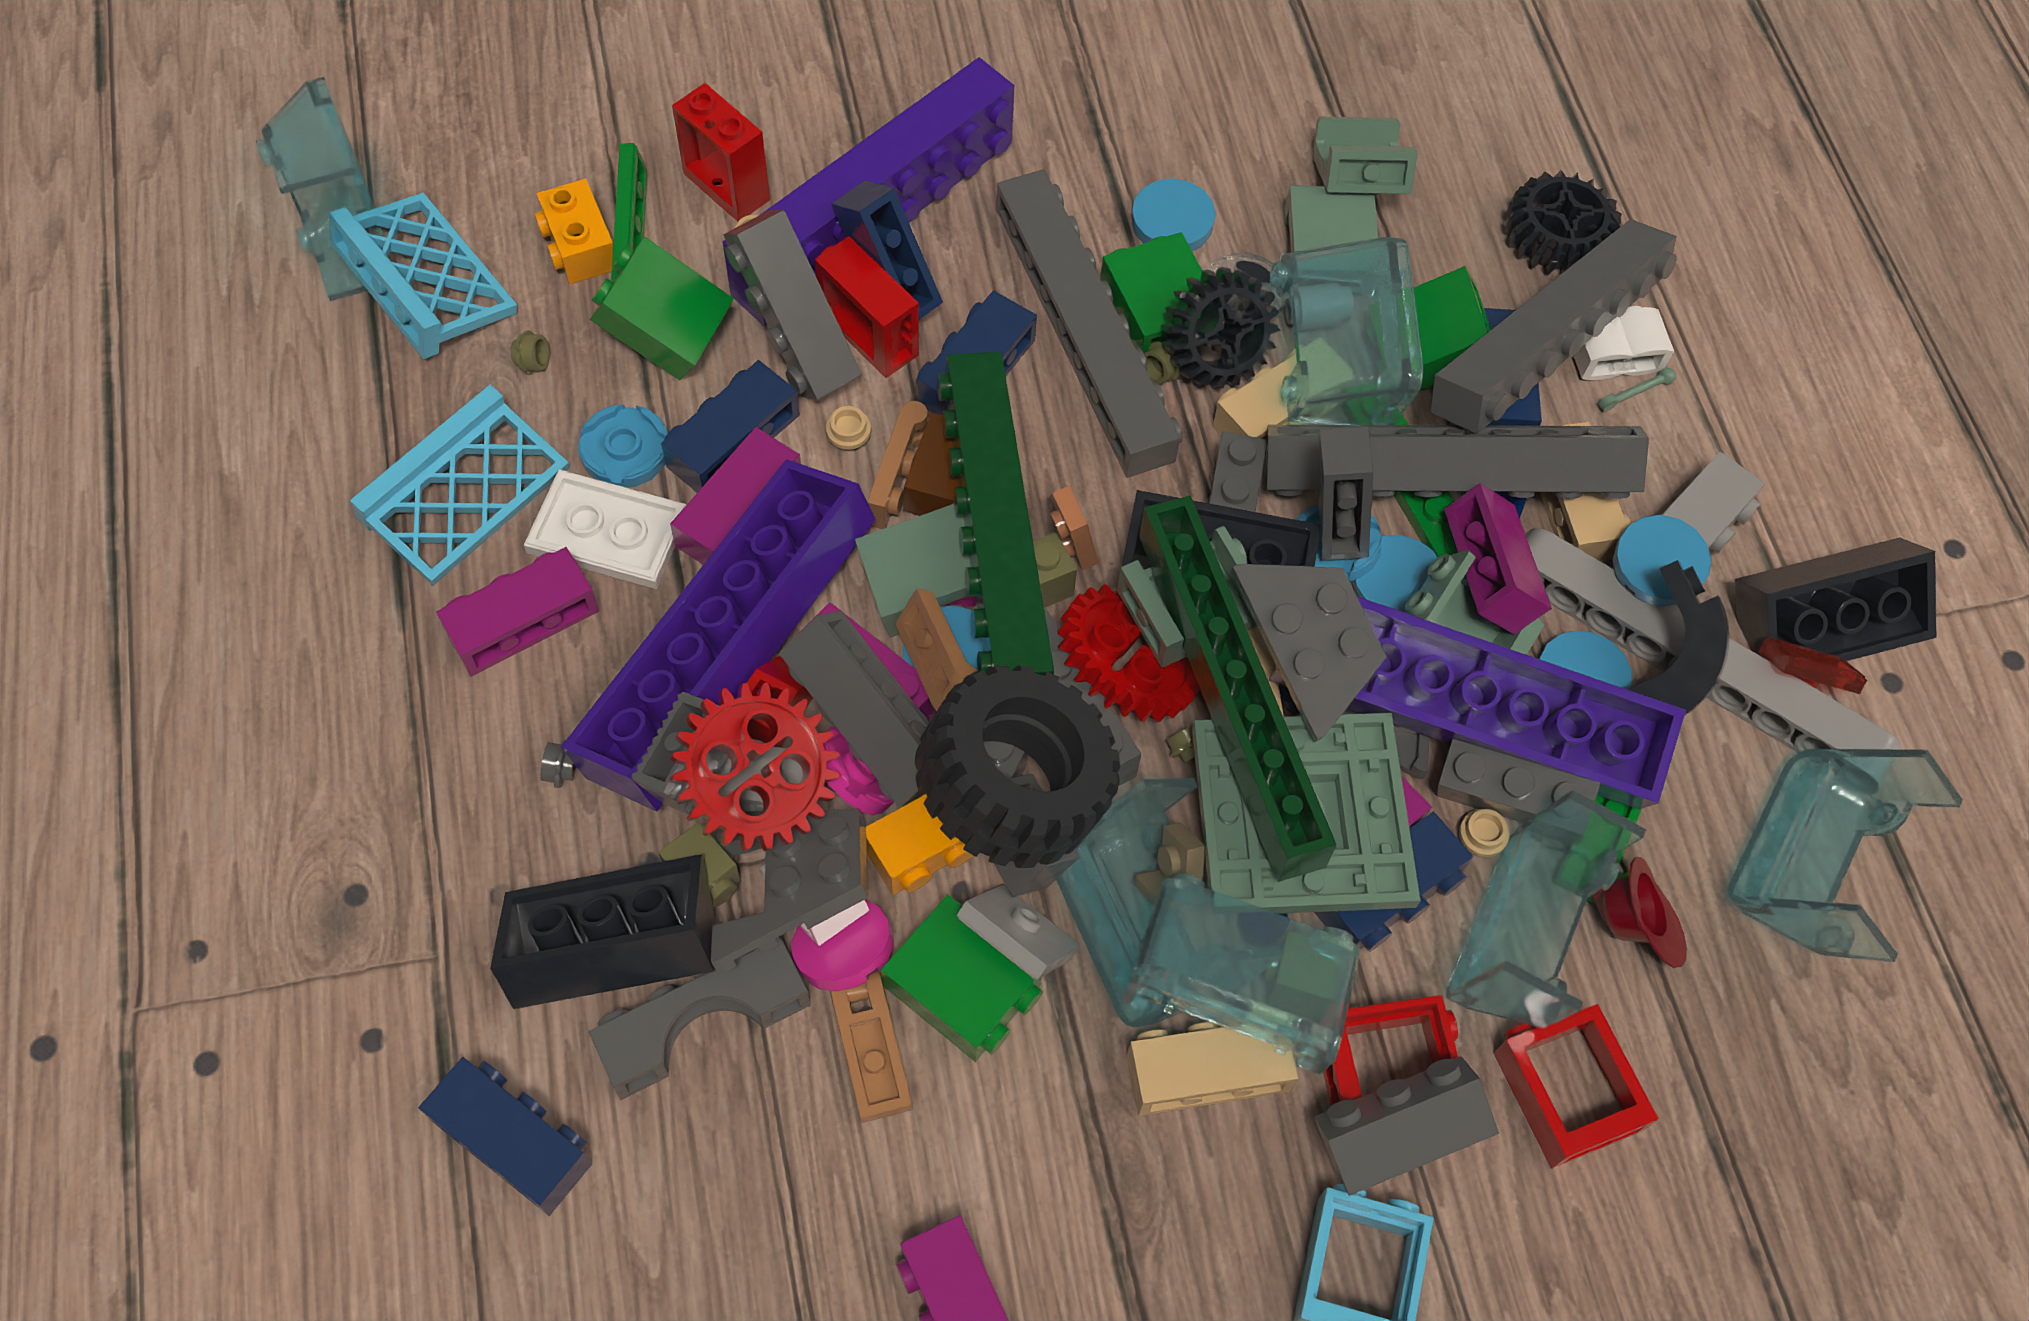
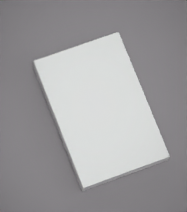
M559 469L524 543V548L528 554L541 556L545 553L556 552L567 547L579 568L657 589L675 548L670 523L687 504Z

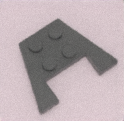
M859 809L823 810L825 816L819 820L806 815L805 817L811 831L803 835L791 827L793 842L784 845L776 834L773 835L772 849L765 851L764 912L712 926L711 963L719 975L735 969L737 965L734 960L756 948L763 954L778 946L779 936L803 923L807 929H810L868 898L866 822ZM743 811L750 816H759L762 811ZM717 828L716 842L729 857L762 849L759 839L754 838L750 850L742 851L740 836L736 835L724 847L721 845L723 830Z

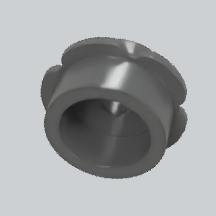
M548 742L543 754L540 779L541 781L554 783V787L559 788L563 784V779L573 780L576 766L561 748L562 744Z

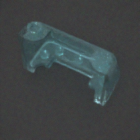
M1380 237L1284 253L1279 261L1273 263L1270 283L1272 288H1276L1279 297L1291 298L1297 364L1290 376L1284 377L1281 386V399L1283 403H1287L1288 421L1327 425H1394L1417 396L1423 378V361L1409 250L1406 240L1403 238Z
M1177 873L1174 879H1164L1159 887L1120 1002L1145 1011L1148 1002L1161 1004L1162 1001H1165L1164 1012L1173 1015L1177 1009L1276 1046L1274 1052L1285 1055L1290 1049H1293L1294 1054L1297 1056L1296 1067L1318 1075L1324 1072L1336 1061L1344 1032L1360 956V948L1353 943V936L1344 930L1334 927H1324L1323 930L1204 888L1205 883L1202 880L1188 874Z

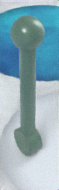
M1663 368L1658 376L1616 395L1609 394L1598 405L1604 412H1607L1614 408L1617 403L1661 383L1666 385L1673 383L1676 379V372L1672 368Z

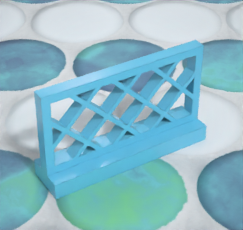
M424 192L354 216L346 207L329 212L330 242L332 247L422 359L439 354V343L517 314L516 302ZM421 210L428 218L426 224L403 219L404 215ZM377 225L389 228L390 231L386 238L369 234L365 228ZM398 231L421 236L418 245L395 240ZM432 238L448 242L451 248L449 252L426 247L428 239ZM390 251L412 256L411 265L391 262L388 258ZM421 259L444 264L442 273L418 268ZM452 266L471 270L474 274L473 280L450 276L449 273ZM413 280L437 285L434 295L415 291L411 287ZM444 287L468 292L466 301L462 302L441 297ZM475 294L494 298L498 304L488 308L472 303ZM437 309L461 315L459 319L442 325L435 316Z
M490 384L354 496L350 503L356 519L367 530L370 531L372 529L425 580L434 586L552 484L559 469L567 471L569 469V462L504 403L503 395ZM506 421L518 432L517 445L490 444L491 432ZM523 438L531 445H523ZM484 439V444H478L481 440ZM465 454H484L483 474L456 473L457 461ZM490 454L517 455V474H490ZM523 455H543L553 465L542 474H523ZM450 467V473H443ZM430 483H449V503H422V490ZM456 483L483 484L482 503H455ZM489 484H516V497L508 504L489 503ZM522 484H530L522 491ZM415 497V502H409L412 498ZM396 512L414 513L413 533H393L383 523ZM421 513H448V533H420ZM455 513H482V526L474 533H454ZM488 513H496L488 520ZM405 543H413V551ZM420 543H447V556L431 569L419 557ZM454 543H461L454 549Z

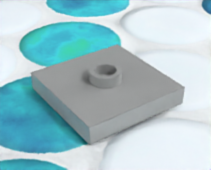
M1004 884L967 900L957 914L959 920L1035 980L1042 978L1071 960L1081 946L1019 896L1012 897L1009 889Z

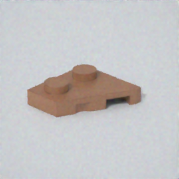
M1070 485L1051 493L1048 498L1054 512L1050 513L1058 532L1057 534L1070 557L1076 556L1082 570L1098 564L1088 523Z

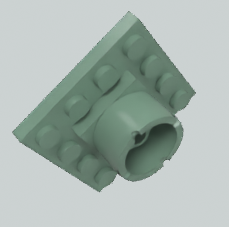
M1392 713L1341 715L1327 734L1317 742L1313 741L1301 716L1284 717L1337 845L1326 868L1277 882L1213 720H1194L1192 733L1211 917L1416 908L1421 900Z

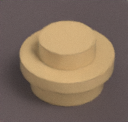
M843 406L836 409L826 423V433L829 441L834 446L845 450H852L863 446L868 441L871 435V424L868 417L860 409L854 406Z
M1478 809L1470 812L1465 816L1459 828L1462 844L1469 852L1479 857L1498 855L1504 850L1509 841L1508 825L1505 819L1494 810Z

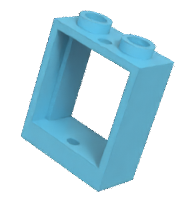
M1336 1184L1334 1189L1327 1187L1318 1197L1293 1321H1416L1434 1217L1420 1214L1419 1206L1408 1201L1388 1199L1387 1204L1367 1199V1192L1364 1190L1349 1196L1342 1184ZM1333 1216L1406 1237L1391 1320L1316 1299Z

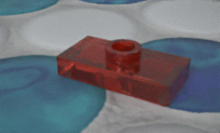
M1771 637L1770 639H1765L1759 650V653L1782 673L1793 675L1814 688H1818L1821 683L1860 694L1867 682L1866 676L1843 658Z

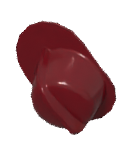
M1642 857L1633 858L1629 871L1613 876L1607 881L1594 886L1592 895L1600 915L1616 938L1622 941L1650 943L1667 965L1672 968L1684 965L1687 957V946L1681 923L1670 902L1655 882L1647 862Z

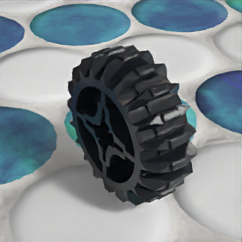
M1560 170L1552 177L1544 171L1538 179L1530 177L1524 186H1520L1514 193L1506 211L1505 234L1510 236L1509 247L1519 248L1518 259L1530 258L1532 268L1541 265L1546 267L1548 275L1554 270H1560L1563 273L1621 227L1619 225L1622 214L1616 211L1617 200L1607 199V188L1596 189L1594 187V178L1588 182L1580 180L1578 172L1572 177H1566L1563 171Z
M1218 267L1216 273L1206 269L1201 270L1200 281L1193 277L1186 278L1189 291L1187 293L1181 290L1173 291L1179 303L1176 307H1165L1166 313L1173 316L1172 322L1161 325L1163 331L1172 334L1162 343L1165 349L1175 351L1170 357V362L1177 367L1181 366V375L1188 379L1194 378V382L1201 386H1208L1210 383L1215 388H1224L1226 381L1233 386L1240 385L1241 374L1248 378L1254 377L1253 365L1255 363L1260 365L1268 364L1266 358L1262 355L1265 349L1272 350L1276 348L1275 344L1269 340L1270 334L1281 331L1278 325L1270 322L1272 318L1279 314L1276 307L1268 305L1273 298L1271 293L1264 289L1261 290L1263 284L1259 279L1249 278L1247 272L1239 269L1232 272L1227 267ZM1224 295H1237L1245 310L1241 312L1231 310L1230 305L1225 303ZM1201 344L1207 347L1211 346V350L1217 353L1218 360L1204 361L1199 355L1196 346Z

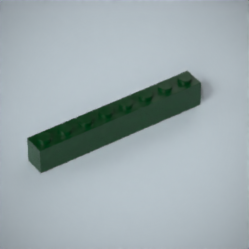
M1002 352L947 354L945 373H938L937 392L939 401L947 402L948 410H943L942 423L944 438H952L953 448L948 449L950 476L958 477L959 487H954L953 494L954 510L956 516L963 515L965 526L959 529V543L961 555H969L971 566L965 569L967 596H975L977 609H972L971 627L973 638H981L983 651H978L977 654L978 671L986 672L989 667L1008 665L1009 671H1013L1015 666L1021 665L1033 667L1036 674L1042 675L1046 671L1054 674Z
M1191 495L1144 507L1139 538L1171 618L1184 638V650L1277 882L1326 868L1336 848V841Z

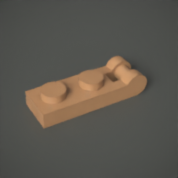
M907 402L899 412L867 500L876 519L871 527L887 528L891 514L898 515L900 513L904 499V489L901 486L904 477H908L917 452L914 449L918 448L927 424V409L921 402Z
M916 588L895 625L930 702L937 711L951 689L956 684H961L966 676L978 670L966 662L933 591Z
M878 970L868 974V981L858 987L841 991H830L861 1123L913 1110ZM869 999L870 1010L852 1014L851 1003Z

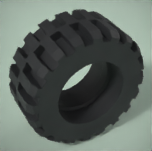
M1008 665L989 667L986 672L976 671L966 676L961 684H956L947 694L920 738L921 744L916 750L915 766L919 770L915 776L920 794H927L923 804L931 818L938 817L943 823L940 830L950 840L956 837L964 843L963 850L975 857L979 853L989 856L988 862L1001 866H1006L1009 861H1014L1016 868H1034L1038 862L1041 865H1049L1059 861L1064 854H1070L1080 845L1112 805L1113 797L1118 792L1120 779L1117 772L1121 768L1118 749L1111 748L1115 743V738L1109 725L1103 726L1101 723L1102 713L1094 703L1088 705L1081 698L1083 692L1072 684L1069 688L1058 682V676L1047 671L1040 675L1034 673L1033 667L1021 665L1015 666L1013 671H1009ZM997 741L1007 743L1027 753L1045 773L1051 791L1030 790L1009 780L995 767L989 758L984 742Z

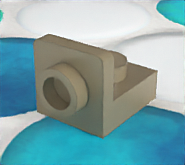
M1181 822L1163 826L1162 847L1158 850L1160 870L1137 874L1135 886L1158 908L1176 907L1183 902L1201 899L1205 845Z

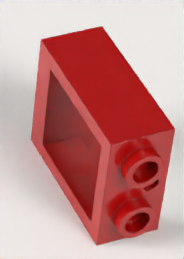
M703 83L674 103L672 110L684 175L737 222L770 201L763 132L706 83ZM715 182H721V183H722V184L719 185V186H715V185H714Z
M850 236L836 245L825 248L815 258L816 278L843 335L866 360L887 378L919 356L918 302Z
M1437 995L1321 1013L1313 1026L1330 1105L1332 1106L1343 1100H1356L1362 1097L1348 1039L1349 1034L1422 1024L1432 1064L1443 1059L1457 1058L1458 1053L1454 1042L1458 1039L1457 1022L1454 1013L1451 1010H1446L1443 996Z
M1571 1004L1552 1013L1549 1016L1551 1022L1537 1028L1534 1027L1532 1021L1520 1024L1504 1033L1506 1041L1493 1053L1551 1169L1638 1134L1659 1120L1598 1004L1580 1010L1577 1004ZM1581 1030L1623 1110L1567 1133L1526 1051Z

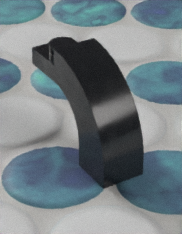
M1677 560L1659 569L1685 623L1683 649L1669 669L1654 678L1629 688V690L1685 709L1686 716L1707 698L1719 681L1728 656L1730 633L1727 614L1720 596L1717 595L1701 603L1697 595L1706 591L1694 567L1691 566L1684 569L1681 562Z

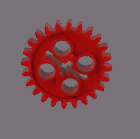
M1103 584L1098 591L1091 586L1084 595L1079 593L1062 615L1060 620L1063 624L1057 630V634L1064 639L1058 647L1060 650L1070 653L1064 664L1065 666L1079 669L1080 672L1074 678L1076 682L1088 681L1092 685L1088 692L1089 696L1092 697L1099 693L1105 696V708L1108 709L1115 702L1120 705L1123 717H1127L1132 710H1135L1141 722H1144L1150 714L1157 722H1161L1166 715L1172 719L1175 718L1196 697L1195 694L1200 690L1188 657L1161 668L1147 642L1137 650L1119 671L1112 669L1118 659L1122 658L1142 636L1117 589L1113 593L1107 584Z
M743 683L739 687L737 699H734L727 688H724L718 693L719 707L707 698L701 702L700 706L705 719L693 713H690L685 719L694 733L679 732L675 737V740L686 747V751L674 752L670 756V760L683 765L684 770L672 775L670 781L686 784L687 788L676 798L677 803L693 802L695 807L687 816V820L692 821L703 816L707 820L702 832L704 836H707L716 828L723 830L721 845L724 847L734 839L735 835L740 836L742 851L750 850L754 838L759 839L763 851L772 849L773 835L775 834L784 845L793 842L791 827L803 835L811 831L805 816L807 815L818 820L823 818L825 812L816 802L818 800L831 801L835 797L831 790L824 787V783L835 781L840 777V773L826 768V763L839 757V752L824 750L823 746L834 734L833 732L818 733L815 727L823 718L821 713L813 715L808 719L803 715L808 700L803 699L794 707L789 705V689L787 688L776 699L771 698L769 683H764L760 687L757 696H752L748 684ZM760 719L768 724L771 729V738L768 743H758L750 738L747 730L749 720ZM783 738L791 740V746L765 765L760 771L761 774H754L726 797L719 795V789L750 764L749 759L751 761L758 759ZM720 750L729 756L731 760L729 774L718 775L709 769L706 761L709 751ZM783 759H792L800 764L803 777L799 784L788 783L782 778L780 764ZM751 790L760 795L763 801V810L759 816H750L742 811L739 805V797L742 791Z

